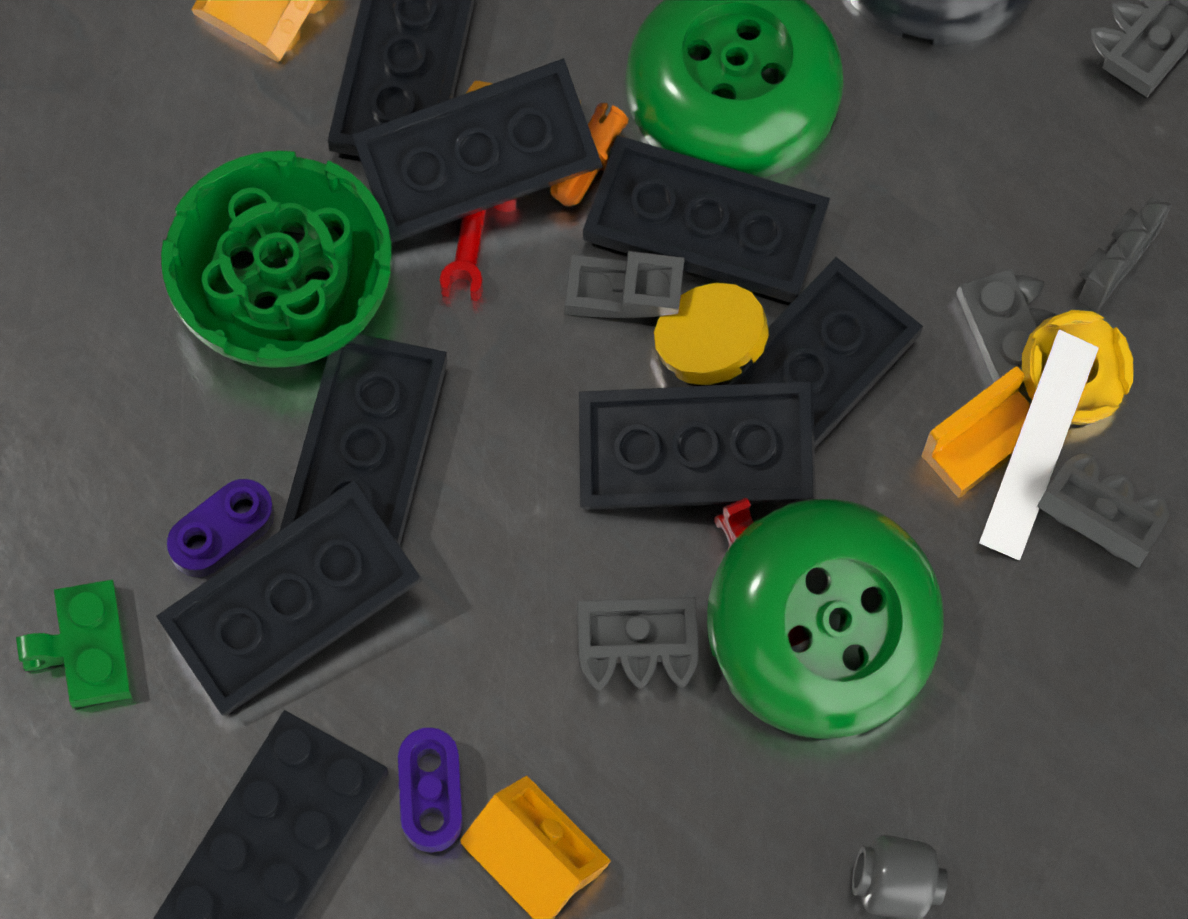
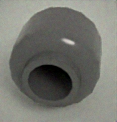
M881 835L872 842L870 847L862 846L860 848L853 870L852 890L854 895L861 896L862 905L873 915L892 919H922L926 916L932 904L938 906L942 904L947 890L948 872L944 868H939L936 851L931 845L925 842Z

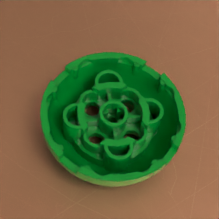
M663 0L645 18L632 41L626 65L625 88L633 119L642 135L651 145L763 178L796 165L809 156L826 138L831 130V125L842 99L843 67L841 55L831 30L818 12L805 0ZM749 32L758 37L754 40H744L738 34ZM709 51L711 52L709 58L702 61L694 60L690 57H702ZM773 68L779 83L769 84L765 82L761 76L763 71Z
M295 151L253 153L229 161L209 172L188 190L176 206V216L169 228L166 240H163L161 267L163 280L171 303L184 325L203 344L231 360L257 367L285 368L304 365L327 357L343 348L364 330L376 314L387 291L391 275L392 246L389 228L385 216L372 193L359 179L341 166L329 160L324 164L312 159L296 157ZM283 231L297 232L305 236L299 243H296L291 236L283 233ZM240 251H247L254 257L252 265L248 268L237 269L232 265L233 260ZM323 271L330 276L326 281L311 279L306 283L307 278L313 272ZM273 296L277 298L271 308L259 309L256 307L258 300L262 297Z
M812 499L791 503L773 511L746 528L730 546L718 566L712 582L707 609V629L712 655L716 656L720 669L730 686L729 689L736 699L748 711L772 727L798 736L817 739H837L867 732L889 721L905 709L926 684L934 668L941 647L944 627V610L938 580L932 565L918 543L905 529L879 511L862 504L838 499ZM813 568L824 571L828 579L825 590L819 594L810 592L805 583L807 573ZM875 587L880 597L879 606L869 613L862 607L861 595L867 588ZM837 608L836 614L840 615V623L838 628H832L829 624V615ZM801 625L804 633L810 638L809 644L803 651L795 652L790 646L787 634L794 626ZM856 644L860 646L858 653L861 663L856 670L851 671L846 668L842 658L845 649L850 645Z

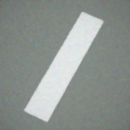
M1058 330L979 541L980 544L1020 561L1039 511L1037 505L1049 484L1099 347L1062 330Z

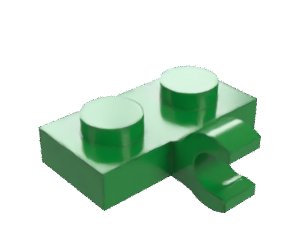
M113 579L54 589L60 634L33 633L16 637L19 661L23 662L24 671H35L64 664L69 702L72 709L132 698L117 593Z

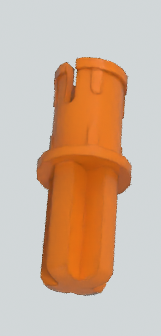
M599 103L596 106L588 127L603 167L552 185L551 195L559 200L561 204L568 207L573 204H579L598 171L605 170L609 159L608 154L615 143L616 137L620 135L628 124L626 114L618 107L612 105L606 116L605 113L609 108L608 103Z

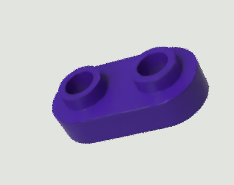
M234 480L223 486L180 519L171 528L167 538L168 553L175 567L187 576H209L258 540L270 529L274 520V506L269 492L263 485L254 480ZM247 499L253 502V506L248 512L237 513L233 511V506L239 500ZM202 535L207 538L205 544L199 549L186 547L187 541L192 536Z
M421 728L415 730L403 740L398 752L400 819L404 835L411 845L425 852H438L450 847L458 839L462 830L460 760L458 748L451 736L437 728ZM428 754L436 755L441 760L440 766L432 772L423 771L418 766L420 759ZM436 813L442 816L444 822L440 829L427 831L422 828L421 821L427 814Z

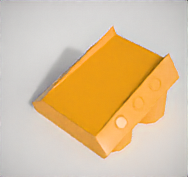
M196 0L191 11L195 16L274 61L279 62L285 52L291 51L300 40V27L308 14L323 10L330 0Z

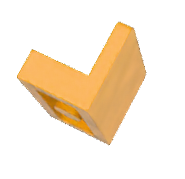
M1018 366L1011 369L929 433L921 456L958 498L962 497L1009 461L1031 405L1018 391L1025 376Z
M527 775L494 794L461 838L462 846L533 919H554L572 895L599 877L611 862Z

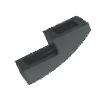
M628 251L627 261L571 254L564 314L602 318H644L678 314L684 258Z

